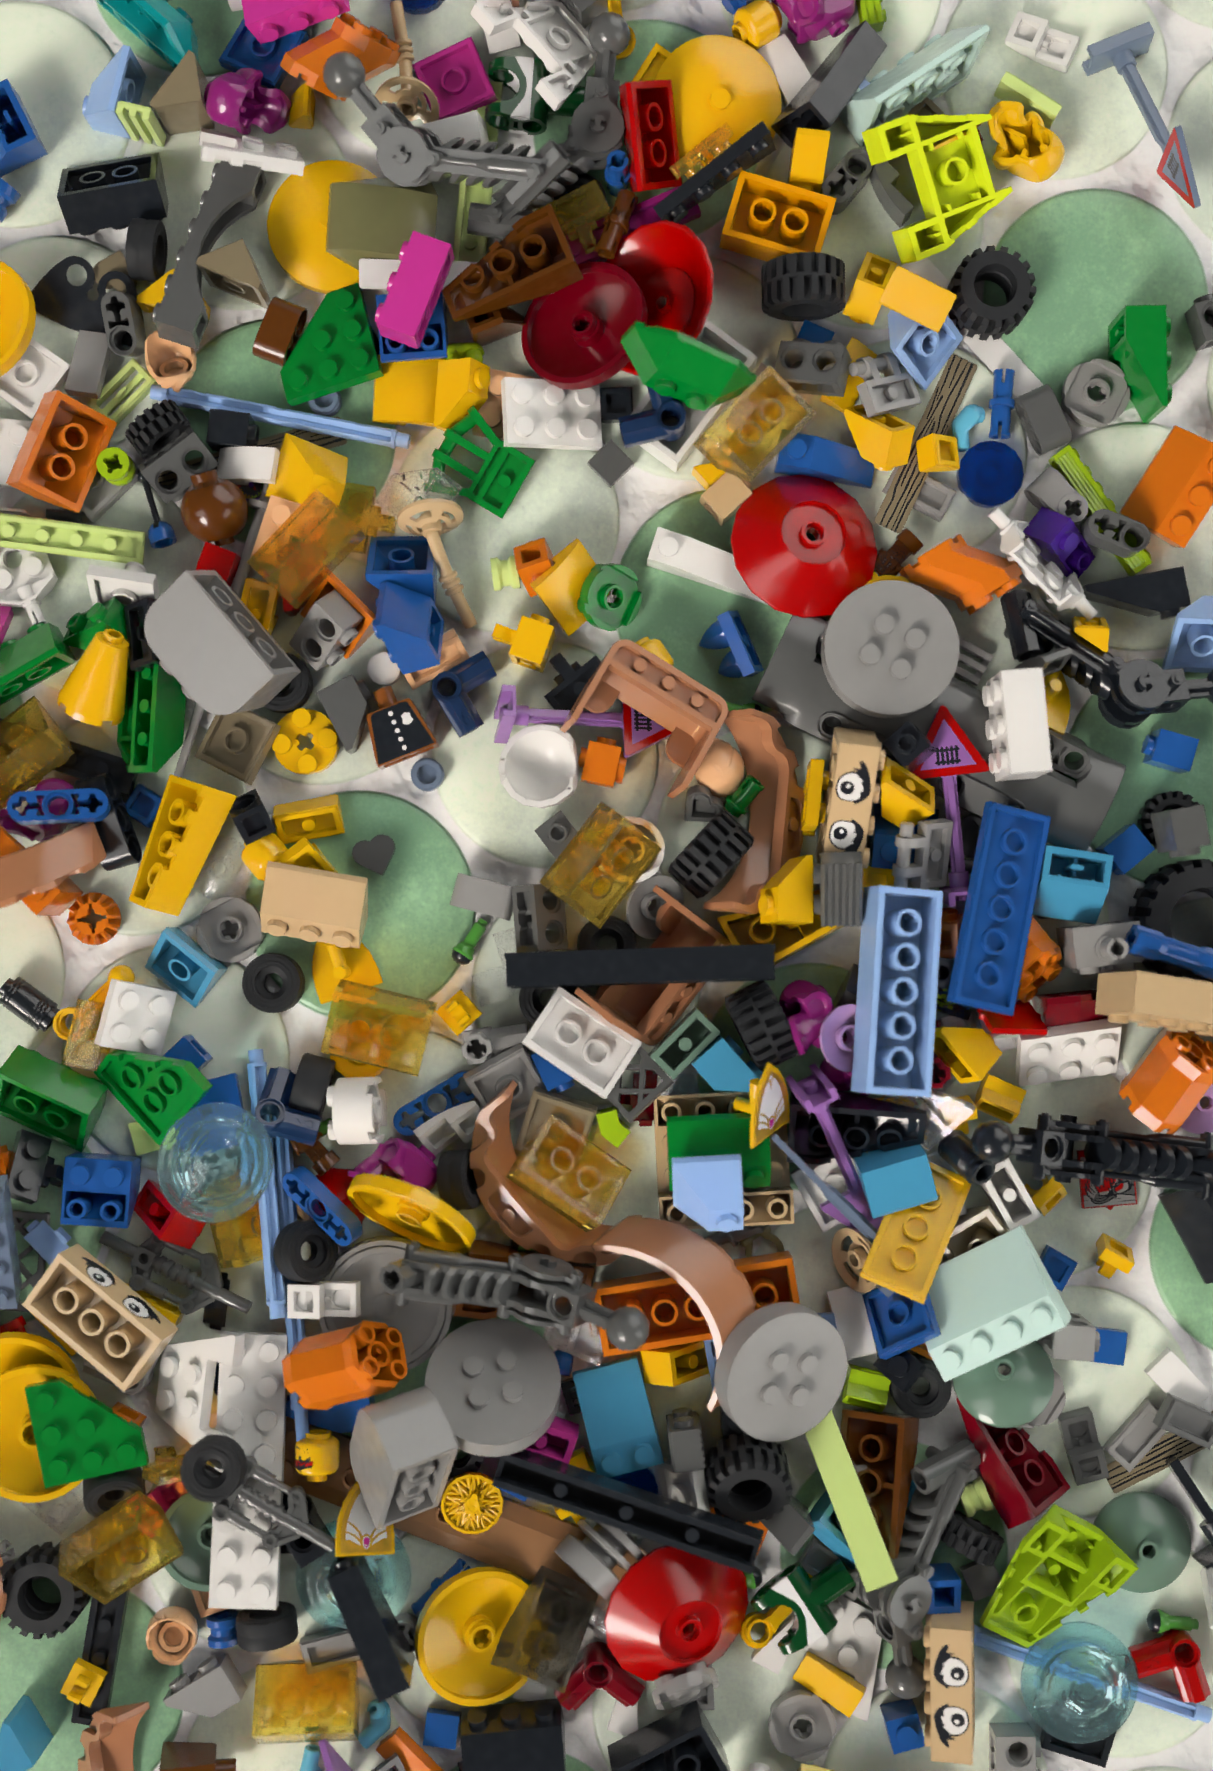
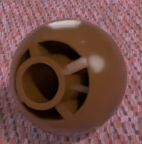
M216 469L191 475L190 478L193 485L184 493L181 501V516L184 525L194 537L203 542H214L219 547L234 543L233 536L242 532L248 519V504L243 492L230 480L219 478Z

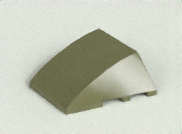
M384 177L331 183L326 252L359 270L360 259L399 260L401 247L404 241L409 242L413 231L435 238L438 195L432 182L425 186L403 187L394 184L395 182Z

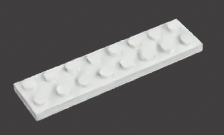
M223 1331L220 1333V1337L245 1334L242 1365L231 1367L219 1363L216 1430L234 1436V1440L242 1447L246 1457H254L257 1465L276 1475V1479L284 1482L287 1389L284 1386L282 1360L287 1355L288 1337L286 1333ZM215 1467L216 1470L220 1471L221 1473L223 1472V1469ZM251 1476L245 1482L244 1486L248 1487L249 1485L253 1487L252 1491L256 1492L258 1490L261 1492V1496L265 1494L269 1497L268 1500L272 1501L273 1499L277 1501L276 1505H283V1492L272 1485L268 1487ZM235 1499L232 1509L251 1519L250 1522L264 1531L279 1526V1522L273 1523L271 1521L272 1518L268 1517L266 1519L263 1517L262 1512L258 1514L255 1512V1508L249 1509L247 1507L248 1504L244 1503L242 1505L239 1503V1499ZM212 1516L208 1608L276 1610L279 1605L281 1546L267 1549L262 1544V1538L248 1530L243 1531L227 1521H216Z

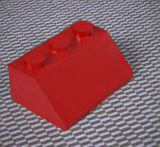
M671 79L634 81L620 85V108L624 118V143L628 157L631 191L640 192L681 186L682 179Z

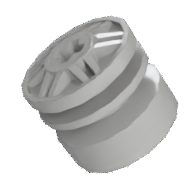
M580 1519L577 1523L586 1537L581 1541L568 1533L553 1551L597 1594L607 1601L619 1583V1579L612 1569L618 1565L627 1571L631 1565L623 1556L628 1553L638 1561L644 1557V1553L638 1548L634 1537L629 1532L594 1521L596 1525L592 1528L584 1520Z

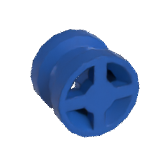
M223 1610L206 1617V1625L210 1628L211 1632L208 1637V1646L210 1648L224 1649L238 1644L236 1616L239 1611Z

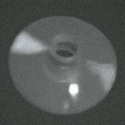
M217 836L194 884L195 889L201 895L211 900L221 897L237 898L249 888L254 875L241 859L242 851L245 847L244 844L233 837ZM217 862H222L225 866L224 872L220 875L214 871V865Z

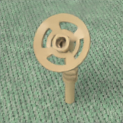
M401 0L391 1L390 9L395 42L400 45L398 51L401 53L397 61L400 76L385 81L378 88L375 96L381 104L382 101H387V103L397 102L398 108L409 121H414L418 118L424 124L437 121L440 109L436 95L424 82L413 78L412 62L415 58L413 47H411L412 40L408 39L403 2ZM401 84V89L396 92L390 90L391 87ZM421 92L427 95L431 104V112L427 110V102ZM418 98L421 101L422 108L417 106Z
M429 498L412 502L399 511L397 515L398 526L408 534L424 536L427 539L440 574L438 580L440 583H443L442 588L447 589L445 595L451 597L465 629H469L475 626L477 622L462 592L464 586L459 584L461 580L459 577H456L458 575L457 571L452 570L440 538L442 534L454 530L462 523L464 518L463 510L457 503L441 498ZM444 511L452 514L455 518L451 520L450 516L444 513ZM423 512L417 519L412 517L417 513Z
M845 1227L838 1230L832 1240V1257L835 1267L843 1281L850 1288L860 1293L869 1292L877 1284L859 1275L872 1244L859 1230ZM849 1236L853 1243L850 1244L848 1250H844V1241ZM846 1262H848L852 1271L859 1276V1279L851 1272Z

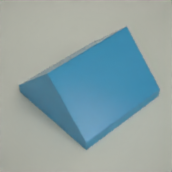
M167 927L162 931L145 965L147 970L195 1008L203 1001L228 969L219 960L208 956L197 942L178 927Z
M921 1144L885 1152L881 1149L863 1152L861 1157L852 1158L873 1219L938 1200L927 1154Z
M23 1695L2 1722L0 1730V1771H27L32 1768L53 1738L52 1733L30 1696Z

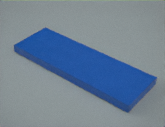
M993 801L985 802L948 990V1002L1008 1016L1014 1015L1051 821L1050 816Z

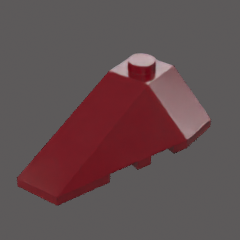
M1097 989L1035 995L1032 999L1033 1008L1037 1013L1041 1014V1020L1046 1027L1108 1019L1106 1015L1095 1014Z
M956 1398L970 1442L974 1443L976 1450L980 1453L981 1464L979 1468L988 1495L1008 1529L1036 1518L1071 1488L1052 1457L1045 1450L1039 1452L1028 1441L1030 1435L1023 1428L1018 1430L1016 1427L999 1428L987 1425L969 1414L958 1398Z

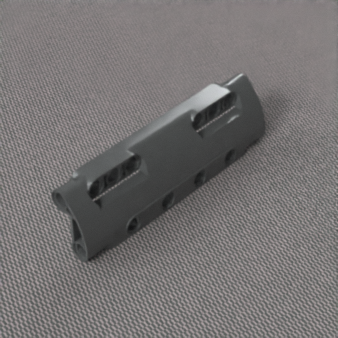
M792 615L752 700L783 714V718L788 723L832 744L834 727L826 724L824 719L833 716L838 718L841 722V725L838 727L874 731L878 742L882 743V750L886 748L883 742L908 720L915 724L926 736L939 706L944 705L989 766V754L993 753L992 740L987 739L985 731L986 720H990L988 706L985 707L983 704L981 690L953 677L947 688L937 699L914 714L887 719L865 715L848 706L837 696L827 681L821 658L816 656L817 654L821 655L822 637L828 621L819 616L803 618ZM1048 729L1049 738L1053 741L1050 745L1052 768L1077 779V782L1053 770L1035 779L995 782V773L991 774L990 770L957 776L961 780L957 783L960 807L982 817L985 802L993 801L1004 805L1015 804L1020 809L1050 816L1051 821L1046 844L1087 851L1114 800L1125 773L1126 765L1087 747L1086 743L1078 737L1067 732L1061 735ZM1070 752H1079L1083 755L1076 762L1065 759V756ZM885 753V757L887 756L888 758L892 759L893 761L901 765V763L894 756ZM941 777L922 779L935 788V795L944 798Z

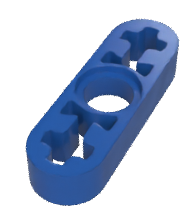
M95 788L20 791L9 798L7 811L11 818L20 825L99 822L108 816L110 802L104 792ZM58 798L67 800L69 804L68 810L62 815L52 814L49 807L53 800ZM78 798L77 801L80 805L91 804V798H97L98 802L103 805L98 806L95 813H91L88 807H78L79 814H75L76 805L73 799ZM43 799L42 809L45 815L40 816L38 809H28L26 815L21 816L20 812L15 810V808L21 807L22 801H27L31 807H40L39 800Z
M469 1070L458 1072L397 1110L393 1118L395 1129L402 1135L411 1136L415 1134L413 1130L426 1122L424 1115L414 1121L415 1128L401 1124V1121L404 1119L403 1112L406 1111L409 1115H412L420 1110L416 1106L418 1102H421L425 1114L433 1118L452 1107L474 1099L473 1093L467 1094L466 1091H462L455 1095L459 1102L453 1104L451 1094L444 1088L448 1084L451 1091L460 1085L459 1078L463 1077V1074ZM438 1093L445 1097L447 1105L443 1111L434 1112L429 1108L428 1099L432 1094Z
M298 1166L283 1176L282 1185L286 1194L337 1244L348 1246L361 1237L363 1228L358 1217L306 1167ZM318 1200L322 1202L326 1209V1212L321 1208Z

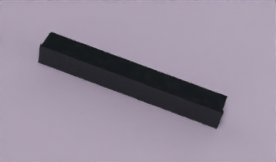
M756 944L504 953V958L506 959V986L511 987V989L559 986L581 987L775 980L774 952H776V945Z
M526 1449L514 1454L500 1456L492 1486L749 1574L753 1572L755 1559L762 1543L764 1530Z

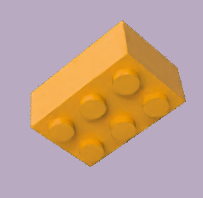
M742 170L739 174L722 230L719 248L766 262L790 253H821L837 198Z

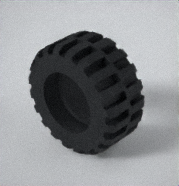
M1210 859L1185 860L1159 868L1158 873L1150 874L1144 880L1146 884L1144 888L1136 890L1133 898L1137 902L1135 906L1129 907L1128 916L1133 917V921H1140L1141 926L1162 932L1166 937L1174 939L1170 928V918L1177 901L1184 894L1193 891L1204 892L1213 899V862ZM1144 959L1142 962L1148 969L1155 970L1156 974L1213 983L1212 980L1196 976L1189 970L1158 960L1150 961Z

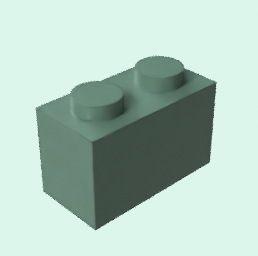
M694 1007L649 1053V1056L674 1080L721 1032Z

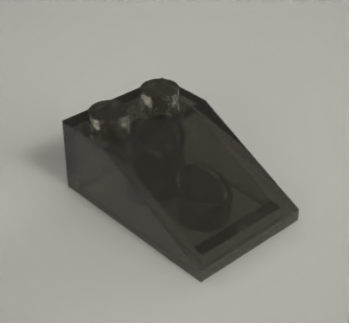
M541 1566L504 1627L491 1664L546 1689L564 1693L599 1594L591 1587L545 1566Z

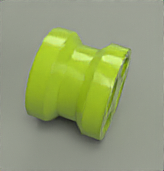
M106 448L97 457V470L111 484L116 486L127 485L135 477L136 466L134 461L120 448Z

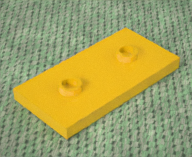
M929 1162L938 1200L885 1215L859 1275L921 1304H924L972 1185L960 1174Z

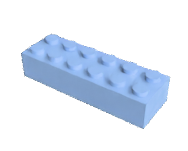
M883 885L869 886L863 889L851 1091L870 1094L931 1097L943 891Z

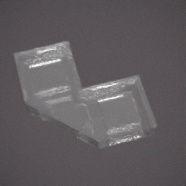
M437 467L395 473L389 477L376 503L397 518L399 511L403 507L417 501L418 498L421 500L441 498L455 502L463 487Z
M515 928L493 934L502 966L471 975L481 1007L511 998L517 990L506 986V959L504 958V953H516Z

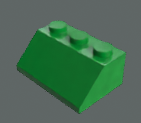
M41 622L30 627L27 630L28 634L19 640L11 639L1 644L0 706L77 662L70 647L62 642L64 637L58 627L49 622L46 624Z
M18 1045L0 1068V1115L82 1153L105 1106L108 1086L95 1078H89L72 1070L65 1064L52 1061L35 1050H29Z
M749 1113L666 1117L670 1191H672V1158L741 1154L743 1188L770 1186V1136L756 1147L750 1148L751 1114Z

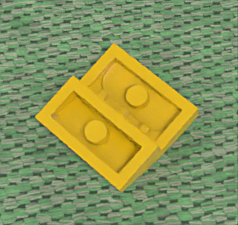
M446 359L381 363L384 376L374 379L372 422L405 426L407 423L433 427L438 361Z
M577 538L551 559L554 565L530 584L568 636L573 634L587 621L584 614L578 610L577 602L586 577L591 572L593 566L596 565Z

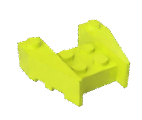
M991 114L905 115L861 132L871 166L903 154H907L925 218L892 231L901 264L917 262L948 249L955 242L954 240L974 226L979 218L1013 191L1011 186L994 190L976 127L978 124L991 120ZM951 135L958 136L957 140L935 150L934 143Z

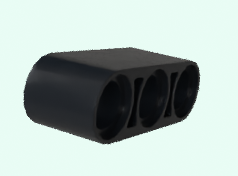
M104 772L77 780L74 783V789H99L105 793L110 802L108 816L102 821L94 822L107 855L100 862L102 867L106 871H111L139 863L142 860L141 847L114 776L110 772ZM91 798V804L80 805L78 802L79 807H88L91 813H95L96 808L103 805L98 802L97 798Z

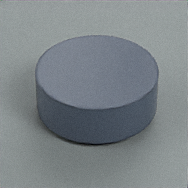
M339 391L310 400L308 404L315 414L332 417L339 412L342 406V397Z
M432 758L418 760L411 769L412 782L420 790L434 791L444 781L445 773L443 767Z

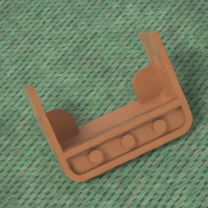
M627 639L619 640L609 649L581 691L559 730L566 733L578 720L584 708L593 713H604L611 708L616 698L672 732L666 743V754L673 763L682 768L667 794L668 797L673 799L686 790L728 715L727 703L720 695L635 642Z
M657 885L652 891L667 902L657 911L656 926L662 932L650 948L730 945L729 940L660 887ZM705 983L600 986L594 997L578 987L574 993L609 1023L643 1043L652 1046L665 1037Z

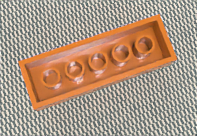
M789 1250L733 1259L736 1269L743 1273L756 1301L755 1311L774 1303L793 1302L800 1304L793 1258ZM663 1271L593 1282V1288L597 1289L595 1303L614 1311L624 1306L637 1307L645 1313L649 1322V1336L645 1343L638 1349L631 1351L620 1350L610 1342L606 1330L599 1327L604 1357L713 1339L709 1326L695 1301L679 1283Z

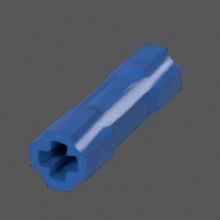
M1138 924L1132 925L1130 931L1126 934L1125 941L1129 947L1128 954L1150 961L1158 960L1189 970L1196 976L1213 981L1212 948L1197 947L1166 937L1162 932Z

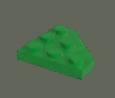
M358 283L326 294L281 369L280 375L286 399L291 407L384 376L363 292Z
M115 1049L107 1054L93 1072L104 1085L108 1086L109 1091L159 1146L171 1137L213 1087L191 1061Z
M63 1378L29 1384L24 1388L45 1488L148 1465L149 1457L143 1428L132 1421L128 1422L113 1412V1409L94 1397H88L72 1387L73 1384Z

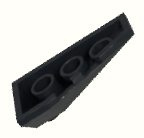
M836 1090L839 1099L830 1103L829 1111L851 1158L861 1157L863 1152L878 1149L885 1152L924 1144L927 1111ZM791 1091L788 1146L807 1164L822 1165L831 1163L834 1155L816 1114L808 1113ZM787 1155V1162L794 1163Z

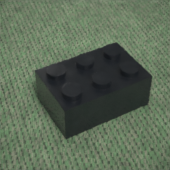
M697 1700L607 1746L611 1771H730L726 1752Z

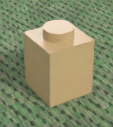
M730 468L701 495L700 504L722 526L736 514L740 506L753 494L750 490L752 485L742 473L739 472L736 475Z

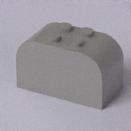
M185 570L151 605L146 614L144 622L145 637L152 651L160 659L161 667L179 681L182 685V692L190 700L195 701L209 713L228 715L259 709L267 705L301 672L216 570Z
M426 1386L400 1393L379 1403L367 1405L357 1413L349 1445L350 1461L355 1480L359 1484L362 1497L376 1530L439 1506L459 1446L437 1398Z

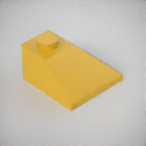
M285 433L279 450L280 456L275 484H268L265 497L270 498L271 495L336 516L346 486L348 457Z

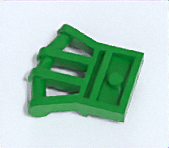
M472 406L467 410L469 414L450 429L446 428L443 434L445 439L439 449L435 448L431 455L433 456L430 482L426 483V490L465 496L503 519L536 461L513 447H504V441L496 436L478 410ZM475 425H478L492 443L493 448L488 453L462 436ZM457 444L485 460L478 473L450 457ZM446 465L471 479L473 483L470 488L443 484Z

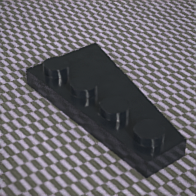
M761 121L653 208L660 219L675 223L679 222L688 214V210L710 198L714 192L738 177L742 170H748L774 152L776 147L767 126Z

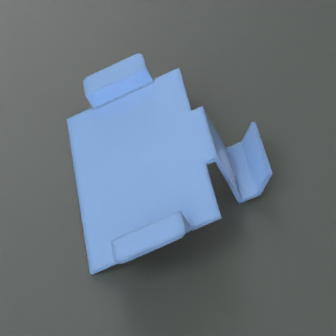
M34 1220L26 1227L29 1233L23 1238L49 1265H51L58 1253L70 1248L66 1243L71 1239V1236L61 1226L53 1230L44 1220L41 1222Z

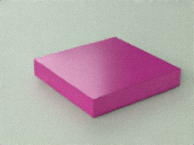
M472 37L412 64L417 79L428 85L437 97L440 109L438 120L474 111L497 101ZM424 93V96L431 111L430 101L427 95Z

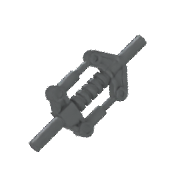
M107 1231L100 1238L99 1243L132 1258V1277L129 1280L131 1289L134 1291L142 1290L161 1300H169L179 1305V1310L182 1314H191L217 1300L245 1314L249 1312L253 1302L223 1288L224 1283L219 1259L215 1253L202 1254L192 1248L187 1249L159 1240L153 1232L150 1238L139 1245V1247ZM164 1247L183 1256L187 1254L199 1260L202 1271L201 1277L199 1273L195 1271L192 1273L191 1269L187 1267L183 1269V1265L179 1263L175 1265L176 1262L171 1259L167 1261V1257L161 1256ZM154 1270L157 1274L162 1273L163 1277H170L171 1281H178V1284L186 1285V1288L190 1290L194 1288L193 1294L182 1299L168 1292L167 1288L150 1280L152 1271Z
M247 1456V1472L244 1481L228 1498L216 1502L212 1511L213 1518L219 1522L227 1521L243 1531L248 1530L262 1538V1544L267 1549L276 1548L303 1536L331 1553L335 1547V1538L308 1523L309 1515L304 1488L299 1485L291 1488L276 1479V1475L257 1465L254 1457ZM208 1464L205 1465L209 1476L220 1477L222 1475L215 1468ZM251 1476L268 1487L272 1485L286 1493L288 1497V1510H285V1506L282 1504L276 1505L277 1501L273 1499L272 1501L268 1500L269 1497L265 1494L261 1496L260 1491H252L253 1487L249 1485L248 1487L244 1486L245 1482ZM235 1499H239V1503L242 1505L244 1503L248 1504L247 1507L249 1509L255 1508V1512L258 1514L262 1512L263 1517L266 1519L268 1517L272 1518L271 1521L273 1523L279 1522V1526L264 1531L250 1522L251 1519L232 1509Z

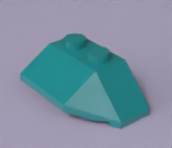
M97 0L105 10L173 69L176 68L188 50L195 54L199 62L197 36L191 25L193 20L181 7L178 6L174 9L167 3L169 0Z

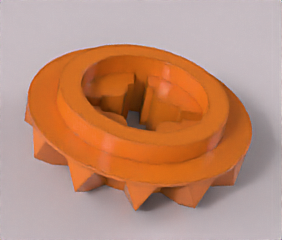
M89 892L77 897L73 905L68 908L69 916L67 923L70 926L72 935L82 943L90 945L106 943L116 935L120 928V909L111 897L103 893ZM92 909H94L95 914L107 917L96 922L95 929L91 923L82 922L81 920L89 916Z

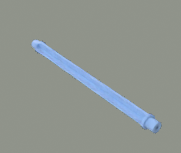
M154 384L150 388V399L168 401L170 399L177 406L200 409L210 412V409L250 413L254 421L387 446L392 449L396 447L409 449L411 434L401 433L398 429L360 424L353 421L201 393L184 388L178 393L173 391L172 388L164 389Z
M263 1049L248 1050L249 1063L247 1064L251 1097V1118L266 1306H269L270 1319L285 1318L284 1304L287 1303L284 1276L278 1270L274 1260V1245L280 1233V1221L275 1183L273 1138L259 1136L253 1127L255 1107L260 1100L267 1079V1062H264ZM271 1114L261 1117L263 1120L271 1122Z
M974 1624L975 1646L1171 1712L1192 1721L1200 1720L1206 1723L1211 1721L1212 1709L1201 1705L1200 1702L1195 1704L1192 1702L1184 1703L1180 1695L1034 1645L1026 1648L998 1633Z

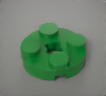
M614 563L596 564L582 585L577 602L578 610L584 614L586 620L592 626L602 630L616 631L622 625H629L637 616L642 602V592L638 591L636 581L639 582L637 575L630 568ZM614 589L612 595L615 597V601L607 603V595Z

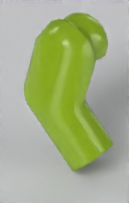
M475 342L448 343V358L441 359L450 360L471 357L483 363L485 352L483 347Z

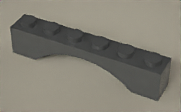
M222 160L214 165L211 186L201 196L200 212L197 218H193L190 222L188 229L189 238L186 245L179 248L175 271L173 275H168L165 282V295L162 302H158L153 310L152 321L155 323L160 338L198 349L209 319L201 292L202 272L198 268L196 261L199 256L211 251L215 242L228 227L256 209L266 185L265 172L261 167L243 164V167L233 166L229 162Z

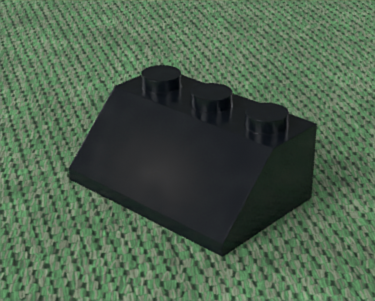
M159 152L62 169L57 199L69 234L80 233V235L87 236L96 233L100 229L111 227L114 230H121L129 227L131 220L134 218L159 221L167 218L169 203Z
M1210 1184L1209 1199L1205 1198V1200H1199L1198 1197H1195V1192L1169 1189L1158 1195V1198L1205 1284L1213 1283V1184Z
M558 1698L461 1708L460 1736L463 1771H566L565 1724L562 1705H560Z

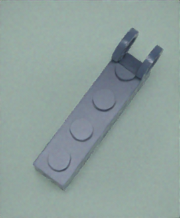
M0 1175V1310L17 1309L22 1279L8 1175Z

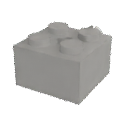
M1113 921L1096 923L1095 925L1087 924L1056 928L1058 946L1062 954L1060 966L1071 968V973H1080V975L1100 973V966H1104V970L1113 969V971L1134 969L1133 963L1143 962L1144 959L1128 954L1129 947L1125 937L1132 925H1140V921Z

